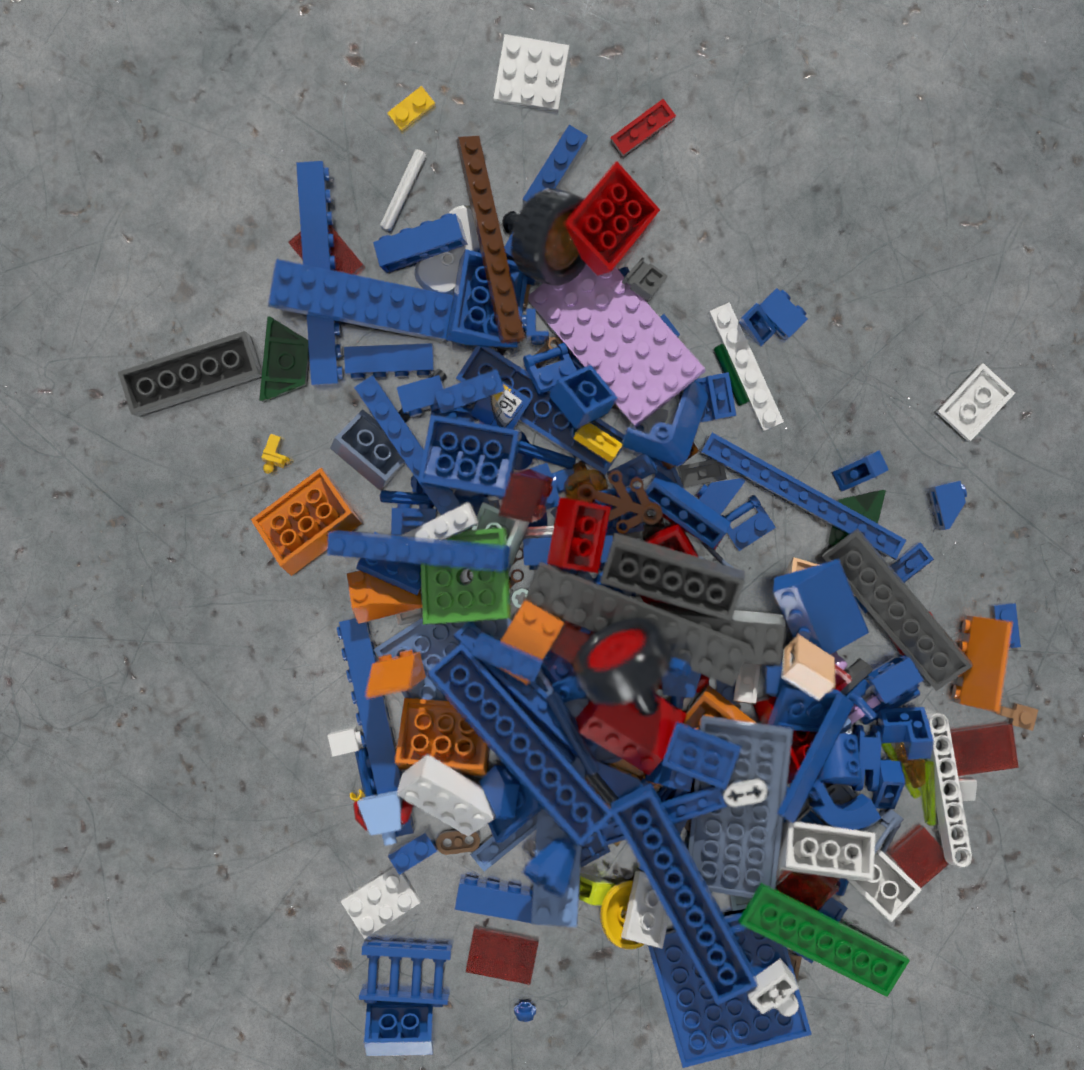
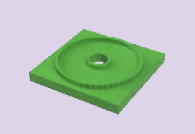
M506 528L464 531L447 540L507 545ZM421 564L423 624L511 618L508 569L494 571ZM465 569H470L473 573V579L468 585L462 584L460 580V575Z

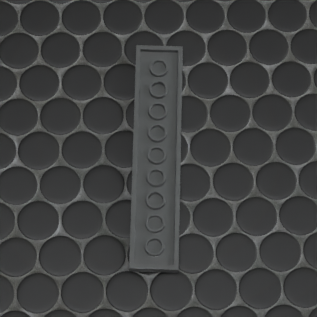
M542 562L539 563L525 600L551 615L594 632H598L612 623L628 618L639 617L649 619L660 629L673 658L686 661L695 672L731 686L734 685L751 649V645Z

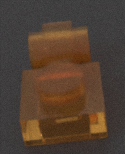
M903 745L898 749V760L902 763H908V766L904 769L913 788H919L931 779L924 759L908 760L905 746Z

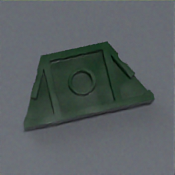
M267 316L259 401L263 402L306 386L309 362L308 340L270 316Z
M886 490L838 499L837 502L878 524ZM831 525L827 543L833 547L849 534Z

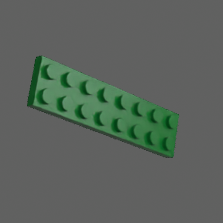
M760 883L738 920L741 925L888 997L910 961L907 956L763 883Z

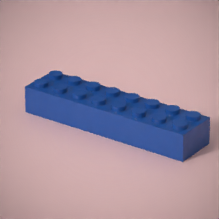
M276 259L267 307L442 342L447 336L453 295Z
M476 346L457 375L456 380L461 383L498 369L503 382L531 399L519 422L602 476H605L623 447L620 448L610 463L573 439L580 427L576 429L549 395L552 390L539 394L526 370L489 346ZM600 418L590 422L622 443L625 435Z

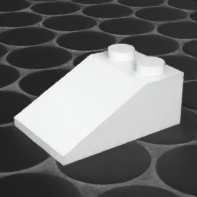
M880 849L874 855L873 879L866 881L847 879L890 923L922 891Z

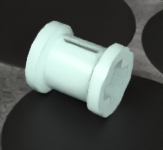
M521 588L513 593L512 601L517 608H520L521 604H518L516 595L524 592L526 597L528 590Z

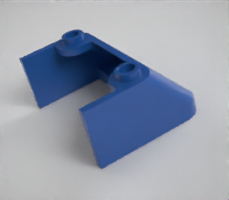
M694 380L683 389L684 392L672 425L657 423L652 427L650 434L628 427L622 441V447L675 466L684 464L689 456L708 400V394L698 380Z

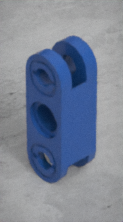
M857 724L854 727L853 735L857 736L862 783L851 787L853 791H862L865 778L867 790L876 792L879 787L881 728L879 725H873L870 735H865L864 727Z

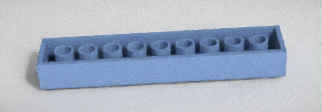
M575 699L564 703L575 722V718L589 703V699ZM576 757L571 766L585 781L586 770L581 761ZM544 809L537 813L535 856L555 839L559 838L562 840L563 837L569 839ZM582 844L578 847L576 845L573 846L576 849V855L568 888L561 898L543 889L544 886L534 883L531 924L577 927Z

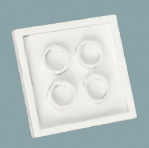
M505 34L493 100L558 112L569 45Z

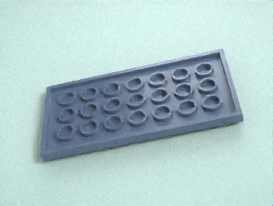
M702 716L700 731L741 746L727 787L733 783L759 779L766 784L767 794L765 799L758 803L741 806L728 805V807L692 818L688 851L710 892L752 898L760 883L776 889L783 817L777 814L786 796L793 729ZM695 778L694 792L714 785ZM754 786L753 791L748 793L756 792V795H760L762 789L758 790L757 786ZM732 790L729 796H734L735 799H738V796L744 793L736 794L735 790Z

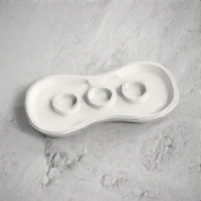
M466 205L458 206L449 213H456L461 220L468 245L416 263L415 278L418 284L425 290L454 295L461 256L465 249L478 252L480 248L471 206Z

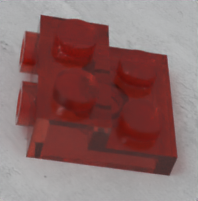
M790 871L777 883L776 888L781 893L818 910L839 891L841 883L839 882L840 878Z

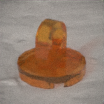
M580 461L573 464L575 473L568 477L563 487L566 498L581 501L578 497V489L582 484L591 483L599 491L608 489V483L604 474L594 469H587L586 465ZM589 488L583 489L584 494H591Z

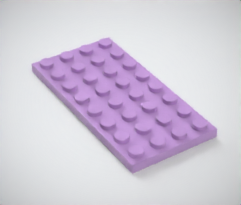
M586 264L581 273L566 284L551 286L543 283L529 294L528 302L536 309L537 313L560 340L566 344L567 348L583 367L591 365L618 397L615 404L635 428L705 372L702 364L650 305L632 291L628 283H622L625 277L616 267L611 272L597 276Z

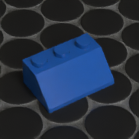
M408 1002L367 1003L364 1036L366 1056L433 1055L434 1018L433 1007L430 1004Z

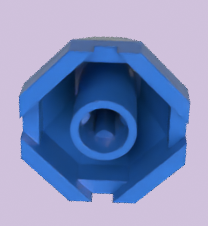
M565 837L562 840L559 838L555 839L528 862L522 873L536 885L544 886L543 889L561 898L568 888L576 855V849L573 848L575 844Z

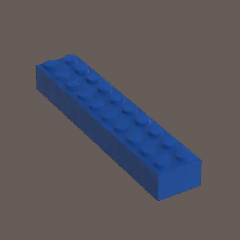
M463 643L427 673L429 680L577 847L584 843L614 815L479 661L471 655V652Z
M650 783L612 802L611 811L716 1004L719 1005L758 986L753 968L653 785Z

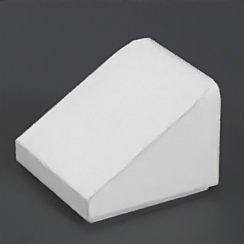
M974 778L959 779L962 801H975L977 780Z

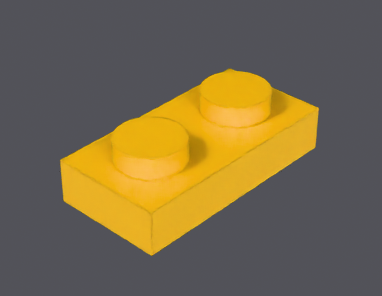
M420 86L387 112V114L402 132L433 108L435 102L425 89Z
M590 422L581 426L573 438L610 463L623 445Z

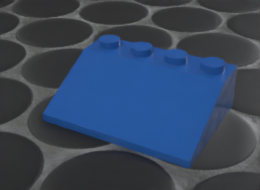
M465 249L459 260L446 340L465 345L516 348L518 342L501 343L481 253ZM507 260L521 319L528 277L520 272L514 261Z
M431 415L418 481L507 498L522 434L518 430Z
M839 559L774 578L773 592L794 639L799 634L831 655L869 633Z

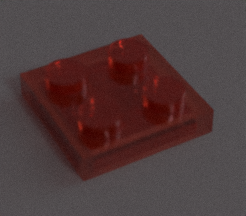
M921 826L889 854L905 874L920 888L949 865L945 860L943 848L924 826Z

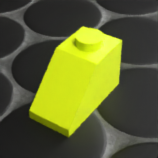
M580 873L579 900L590 905H602L605 896L614 887V884L597 876Z

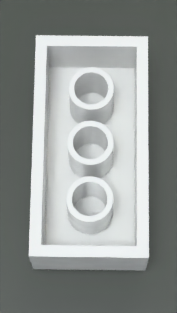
M428 754L402 773L397 795L441 820L443 823L455 828L462 834L470 836L495 819L494 811L480 785Z
M785 822L782 825L778 869L859 881L873 879L875 833L801 822Z

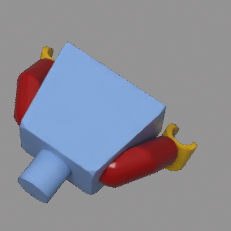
M359 789L360 795L357 798L353 792L350 793V799L354 801V817L361 827L369 831L370 835L382 834L385 846L397 843L395 831L401 830L409 821L414 805L399 797L397 791L365 797L364 792Z

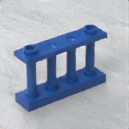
M364 941L361 955H367V958H369L367 989H361L359 1000H364L365 1003L370 1004L377 1003V1001L425 1003L430 1004L432 1007L448 1005L449 994H442L444 962L451 959L452 946ZM380 956H387L391 960L389 991L376 990L377 963ZM402 957L411 958L413 961L411 992L398 991L399 965ZM424 959H433V962H435L433 993H420L421 967Z

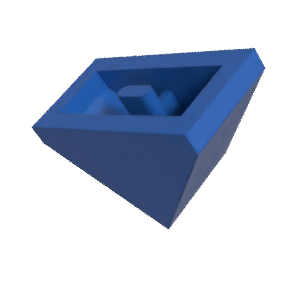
M758 303L738 321L740 326L760 346L777 331Z

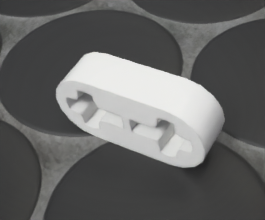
M759 779L733 783L726 788L724 799L731 806L758 803L765 799L767 786ZM754 786H757L758 790L762 789L760 795H756V792H748L753 791ZM732 790H735L736 794L744 793L740 794L738 799H735L734 796H729Z

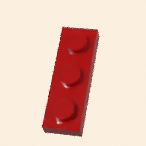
M662 99L611 136L610 140L624 157L673 121L676 115L666 101Z

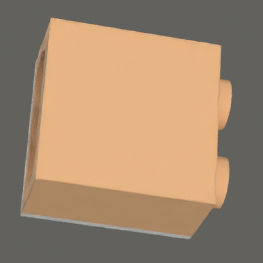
M798 634L783 650L782 677L817 700L833 690L835 686L834 657Z

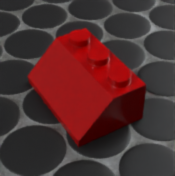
M560 497L547 564L598 573L611 507Z

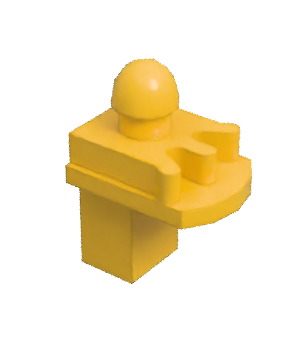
M270 434L261 456L263 462H266L263 466V471L266 474L273 472L274 465L284 468L285 463L290 464L291 461L287 456L278 454L282 439L273 434Z

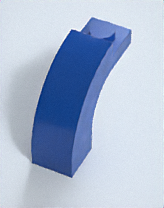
M816 779L809 792V795L814 800L809 803L811 809L819 817L836 828L857 830L865 828L881 818L872 800L864 794L858 795L847 803L835 804L824 784Z

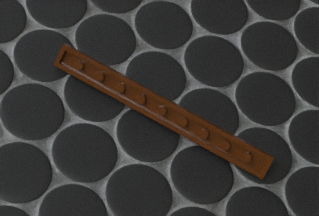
M458 137L456 141L500 341L501 343L521 342L525 337L480 137Z

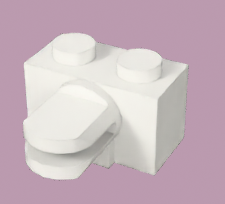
M779 959L756 976L758 986L748 990L747 994L751 1002L762 1014L774 1006L782 1015L791 1016L797 1012L799 1007L798 1001L793 994L799 987L794 974Z

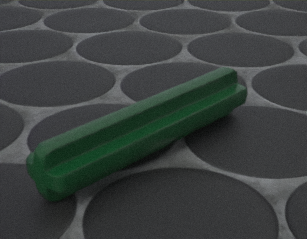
M720 344L714 348V352L723 372H729L732 392L738 405H745L750 399L725 344Z

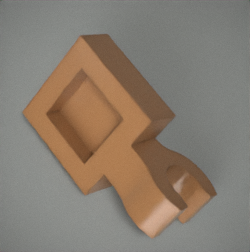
M1014 703L1013 709L1000 706V710L996 714L1011 718L1010 725L1033 731L1038 709Z

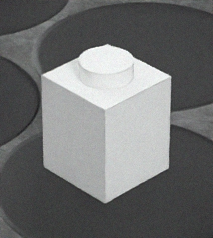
M356 727L331 732L327 735L332 757L359 751L361 748V732H357Z

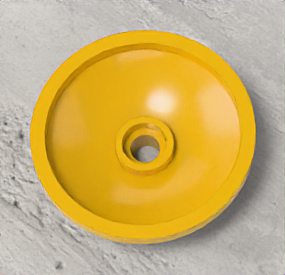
M624 881L611 888L603 900L600 912L601 926L604 934L612 944L623 949H637L645 945L621 938L633 881Z

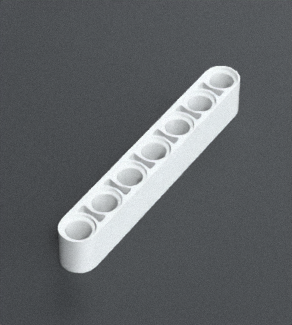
M929 713L926 715L934 744L931 758L928 759L944 857L950 865L966 867L971 863L972 854L949 722L947 717L941 713ZM934 718H936L938 721V726L936 729H934V727L932 726V720ZM938 740H940L942 744V747L939 751L936 748V742ZM942 762H944L946 766V769L943 773L940 771V764ZM946 784L949 786V793L947 795L943 791ZM950 806L953 808V814L951 817H949L947 814V810ZM953 829H956L957 836L955 839H953L951 836V832ZM960 851L961 858L959 861H956L955 855Z

